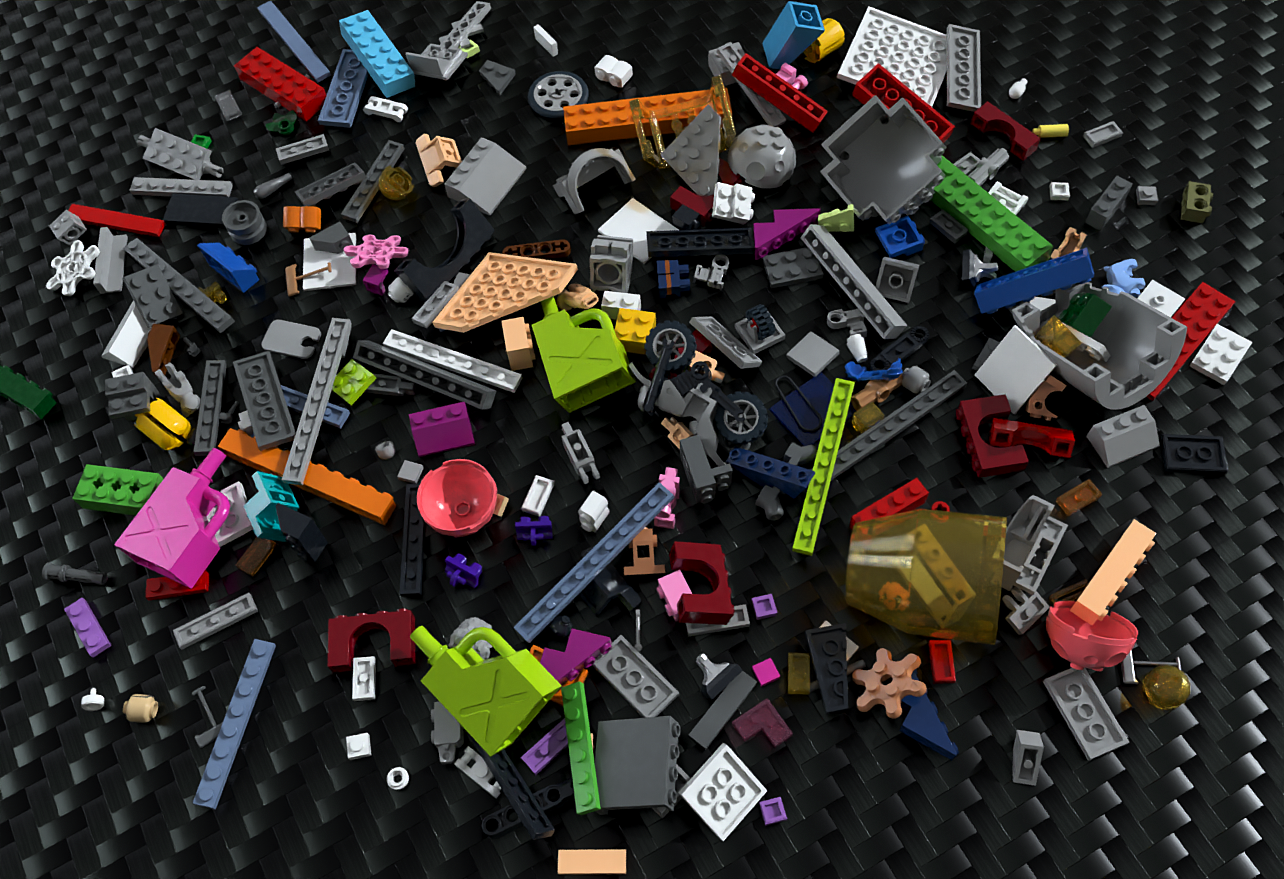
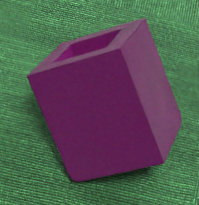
M372 264L363 279L367 291L379 295L384 294L383 280L388 274V269H380L377 265Z

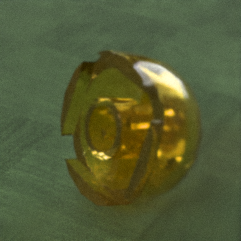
M387 166L378 179L380 191L384 196L394 201L406 198L414 188V184L412 185L411 176L398 166L396 168Z
M1157 666L1150 670L1143 679V691L1149 697L1148 700L1160 709L1172 710L1173 708L1180 707L1190 695L1191 685L1188 677L1175 666Z

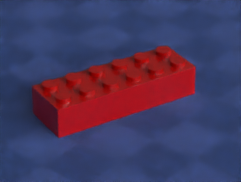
M259 47L253 49L234 65L240 80L273 101L279 102L287 110H293L298 117L306 122L323 107L327 96L323 87Z
M879 63L855 85L852 95L863 105L876 95L889 110L903 97L943 143L951 136L955 126Z

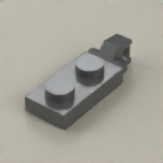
M372 373L377 379L364 391L366 393L404 396V394L415 395L417 388L414 383H410L402 377Z

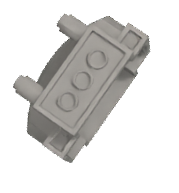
M875 95L821 144L834 160L820 172L847 205H854V213L862 221L881 215L890 225L898 221L901 215L906 214L908 216L909 214H914L923 202L926 203L933 197L935 186H938L946 176L937 165L942 160L941 155L947 147L903 97L888 110Z

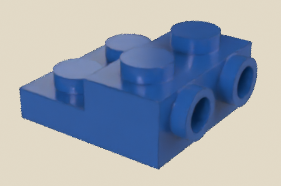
M909 216L902 217L890 225L887 223L875 228V233L890 258L904 253L906 256L923 250V244H925L922 234L919 235L915 222L911 221Z

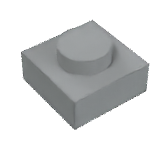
M1137 187L1138 205H1156L1158 201L1156 187Z

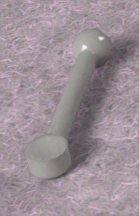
M636 610V645L634 646L638 652L642 650V645L640 644V610Z

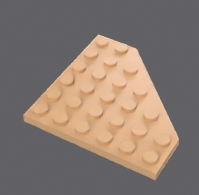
M489 252L432 323L435 328L464 333L560 294L577 272L578 267L574 263Z

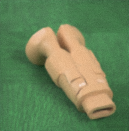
M570 284L568 286L569 292L563 289L557 296L558 307L566 311L572 308L589 309L598 302L597 295L591 289L581 284Z

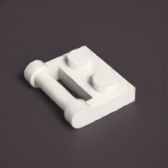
M998 181L988 192L1015 215H1017L1029 198L1007 189Z

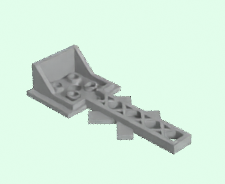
M476 1L461 20L451 23L453 30L448 35L439 38L440 45L430 44L421 55L407 52L405 55L414 74L448 80L468 56L467 52H463L458 47L461 46L464 49L470 47L471 44L468 37L483 32L480 21L490 11V3Z

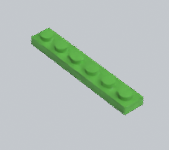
M579 681L562 687L561 691L577 814L584 815L600 810L601 807L584 684Z

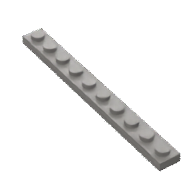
M332 318L283 473V483L303 485L352 324L350 319Z

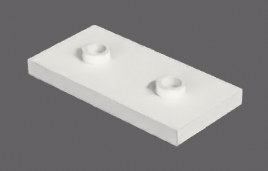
M1154 280L1148 284L1137 298L1169 317L1173 316L1185 300V298Z

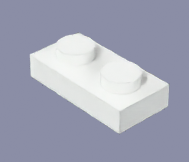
M374 656L353 658L352 699L354 701L375 699L376 658Z

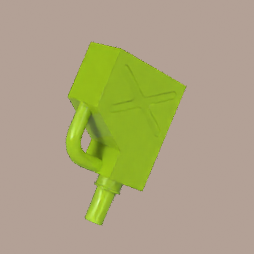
M554 296L540 301L545 317L543 320L533 324L532 328L553 397L566 411L571 413L636 382L634 374L629 367L630 363L624 345L616 337L611 319L607 313L600 309L591 308L571 317L565 309L559 312ZM593 319L598 320L602 329L579 328V325Z
M423 626L418 627L410 635V638L429 658L428 664L432 666L421 682L490 757L510 746L562 686L527 649L515 651L493 629L486 627L474 628L462 638L456 647L448 649L447 645L442 646ZM479 640L487 641L501 656L483 660L472 646Z

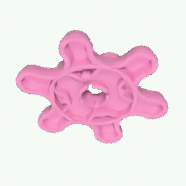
M366 235L362 238L363 244L358 246L349 245L343 249L347 256H355V258L350 260L353 268L376 264L380 269H386L389 267L390 259L404 258L408 255V248L396 247L401 241V237L397 235L390 236L385 240H378L374 235Z

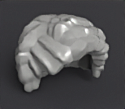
M476 617L465 619L451 634L448 646L450 648L456 647L462 638L474 628L486 627L492 629V626ZM479 640L472 646L483 660L489 658L490 648L493 647L484 640Z

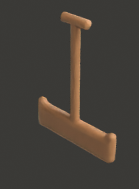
M328 262L327 267L296 277L295 271L296 264L286 267L288 296L299 294L297 280L326 270L332 272L331 263Z

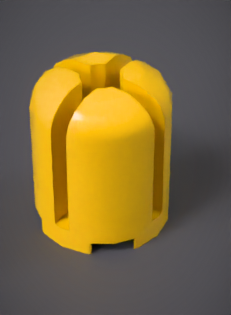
M830 18L822 20L825 31L803 51L807 56L805 59L810 63L822 60L843 45L845 39L844 30L836 20Z
M156 398L157 401L150 403V412L135 414L137 417L135 426L164 450H174L183 445L184 442L172 432L187 439L191 431L190 422L163 399Z

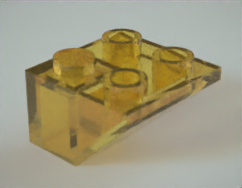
M1055 315L1034 336L1036 340H1039L1065 359L1082 344Z

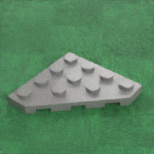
M709 104L661 154L666 162L699 196L714 194L719 174L721 117Z

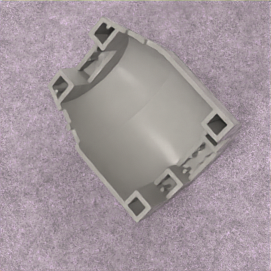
M1078 282L1065 290L1056 289V303L1042 311L1028 302L1012 310L1013 318L1020 330L1057 364L1052 373L1102 406L1113 410L1123 409L1139 402L1163 381L1178 359L1187 333V326L1123 291L1119 294L1113 293L1105 286L1102 289L1092 287L1090 282L1084 284ZM1078 292L1095 294L1112 306L1090 337L1105 346L1111 355L1107 362L1102 359L1099 361L1089 356L1090 353L1085 350L1081 352L1073 347L1074 344L1069 341L1067 343L1062 342L1053 333V328L1050 326L1054 318L1059 320L1060 314L1069 307L1071 298L1078 294Z

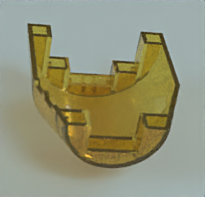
M916 509L856 522L851 535L847 563V604L907 634L995 645L1007 517Z

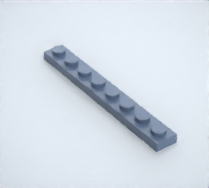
M258 639L253 641L193 800L195 805L216 810L276 647L274 643Z

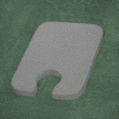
M274 320L270 324L261 345L265 351L308 359L313 355L315 348L311 346L303 347L301 345L302 341L311 338L313 341L319 342L321 331L312 326Z

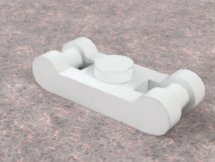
M371 96L363 111L368 115L375 114L401 122L403 114H406L408 107L402 103Z
M468 746L462 758H458L454 764L492 796L497 798L500 795L501 787L497 781L493 786L489 784L494 777L483 758ZM471 759L476 762L472 768L467 766Z

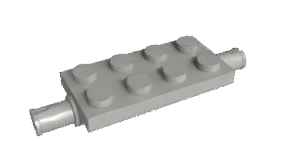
M157 128L154 129L151 139L141 135L139 139H142L143 142L137 140L138 145L147 148L143 159L194 180H200L202 175L208 173L216 177L222 176L217 171L223 173V168L210 162L209 157L212 151Z

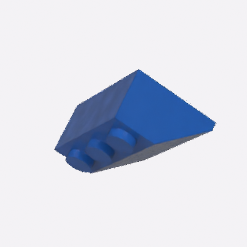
M200 243L197 245L209 266L241 292H246L259 280L256 268L251 264L247 265L245 260L240 255L236 256L230 247H224L221 243Z

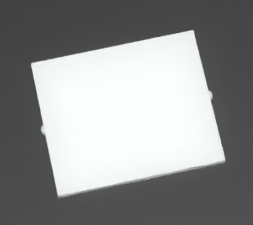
M632 198L598 229V232L604 236L632 238L633 257L645 264L652 258L648 257L646 231L679 229Z
M348 233L353 245L356 246V233ZM304 239L303 275L327 267L328 262L331 263L332 272L326 270L303 278V290L310 291L356 285V268H353L350 260L355 258V256H347L344 251L339 254L315 251L310 239Z
M1014 325L975 373V376L994 396L1006 394L1011 412L1016 414L1055 369L1057 364L1022 330Z

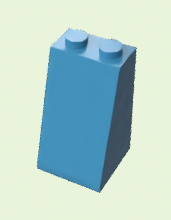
M787 2L762 43L769 68L781 70V66L784 63L790 64L823 34L825 29L817 5Z

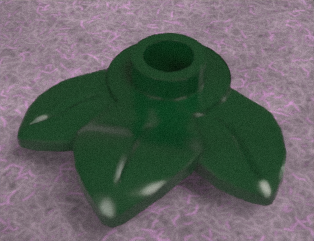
M293 110L288 112L286 116L274 113L273 122L267 123L266 128L271 132L288 135L294 130L297 115Z

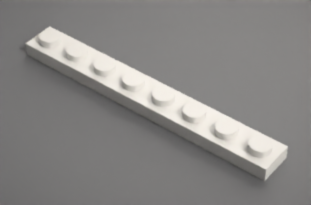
M392 329L383 342L384 347L513 393L516 392L522 380V374Z

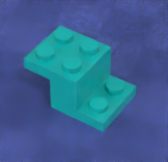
M257 471L252 477L259 492L243 505L247 518L250 520L253 531L258 538L287 542L280 529L276 504L280 503L295 511L299 509V505L289 484L283 483L281 476Z

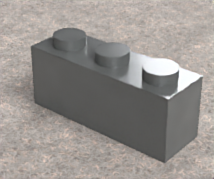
M1116 176L1090 210L1085 223L1101 231L1127 197L1132 183Z

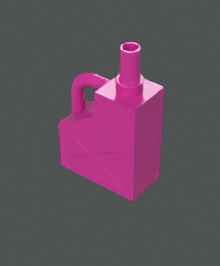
M213 448L197 469L193 468L190 474L173 467L114 545L137 564L192 589L220 550L215 534L229 514L230 503L223 493L210 488L209 484L213 482L211 477L226 458V455L220 450ZM217 504V511L209 522L207 515Z

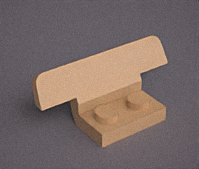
M423 134L416 140L417 149L428 182L432 187H437L444 183L440 170L445 165L457 168L462 162L455 141L436 136L430 141L428 134Z

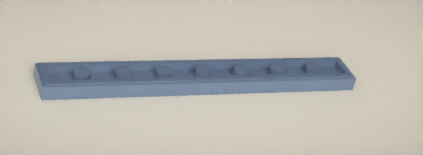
M271 0L257 7L261 15L317 83L331 76L330 71Z

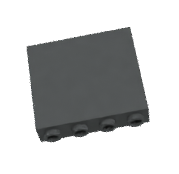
M671 716L598 722L595 771L601 809L595 812L604 815L608 814V810L666 807L668 810L674 811V803L677 800L675 781L678 779L676 761L679 757L677 743L680 736V725Z

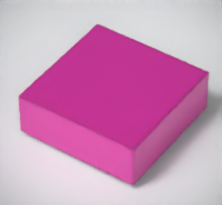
M771 658L752 666V670L761 687L780 679V674Z

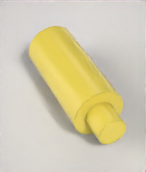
M1068 124L1039 125L1038 128H1033L1032 133L1038 135L1039 138L1067 137L1069 126Z

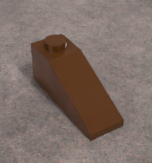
M153 324L148 332L147 340L153 373L158 369L164 375L167 372L165 365L170 363L180 338V334L174 326Z

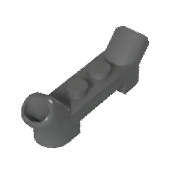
M792 443L784 454V462L796 466L814 463L817 455L816 448L813 445L801 447ZM765 485L755 505L765 510L768 520L775 521L784 514L779 498L782 494L785 495L786 493L775 486L771 488Z

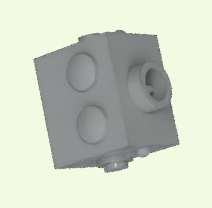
M65 210L49 225L57 239L68 245L75 242L87 230L81 219L68 210Z

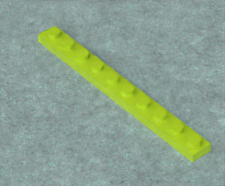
M839 378L835 380L812 470L816 473L808 486L792 551L810 556L813 554L855 382Z

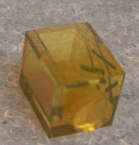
M872 401L854 413L852 424L857 431L864 433L883 420L884 414Z

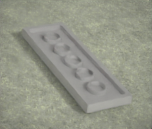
M949 24L947 27L948 107L972 112L981 107L980 30Z

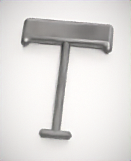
M1131 650L1126 658L1120 662L1123 683H1139L1135 678L1134 665L1176 666L1177 671L1180 672V659L1176 657V662L1133 661Z

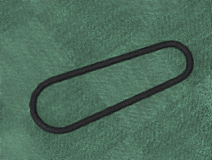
M779 376L776 378L774 385L799 427L806 432L817 431L822 425L820 414L790 377ZM782 378L788 379L817 415L819 425L815 429H806L801 425L777 385L778 380Z

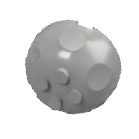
M759 125L745 129L732 141L727 157L728 164L735 175L740 174L746 179V183L759 188H777L782 186L786 180L790 179L796 166V154L791 140L783 133L781 128L769 125Z

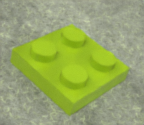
M351 359L336 375L332 391L352 405L377 378Z

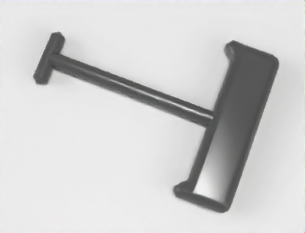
M205 686L192 692V695L198 693L213 728L203 734L195 735L199 748H203L215 741L223 724L222 722L217 725L201 692L205 689Z

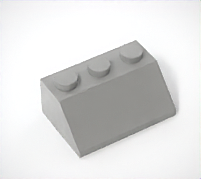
M1145 405L1093 425L1087 435V438L1107 468L1160 446L1155 420Z

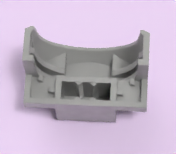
M1032 495L1020 507L1004 531L992 555L991 566L995 573L990 582L1008 591L1014 585L1034 595L1068 526L1049 516L1055 505Z

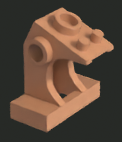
M1049 375L1026 401L1025 411L1030 413L1029 416L1041 418L1042 415L1045 416L1044 419L1051 421V417L1057 418L1055 414L1046 409L1045 399L1051 392H1062L1067 385Z
M645 527L629 543V548H633L634 566L624 567V575L665 573V564H654L653 547H657V534L653 535L652 529ZM649 545L650 557L638 558L637 546Z

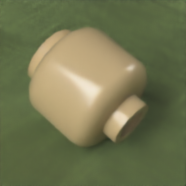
M134 694L130 697L129 701H125L123 706V713L126 714L130 722L147 723L156 717L158 711V702L155 701L152 695Z

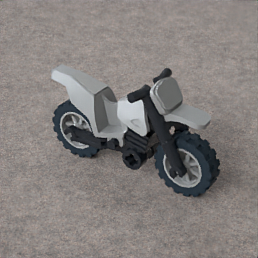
M667 320L662 324L658 323L654 329L652 328L649 331L650 334L646 336L644 348L647 358L656 368L652 381L644 378L632 362L629 364L632 372L644 384L640 389L638 407L642 411H647L654 420L660 417L656 411L657 407L662 411L681 418L687 416L694 417L698 422L695 432L700 437L706 455L710 456L718 467L726 465L717 454L719 440L713 425L714 418L718 430L726 440L734 444L746 445L750 442L753 443L764 434L763 432L767 428L768 415L763 402L756 395H752L749 392L741 393L740 391L726 396L718 386L711 382L712 372L708 365L702 361L694 363L691 371L685 370V372L677 375V377L668 379V376L671 375L670 372L682 371L687 365L689 366L692 363L691 360L695 358V351L697 349L695 337L685 324L674 320L673 322ZM668 334H676L673 340H670ZM663 336H666L662 342L659 341ZM679 337L684 341V343L675 344ZM657 344L663 346L659 352H657ZM684 347V351L680 354L678 348ZM702 371L705 372V374L702 376L701 374H699V372ZM740 404L748 405L745 411L740 409ZM750 408L755 411L756 415L746 416ZM728 415L735 419L729 424L727 420ZM747 419H756L753 427L747 422ZM737 423L739 425L738 432L731 428ZM748 426L750 430L742 432V427Z

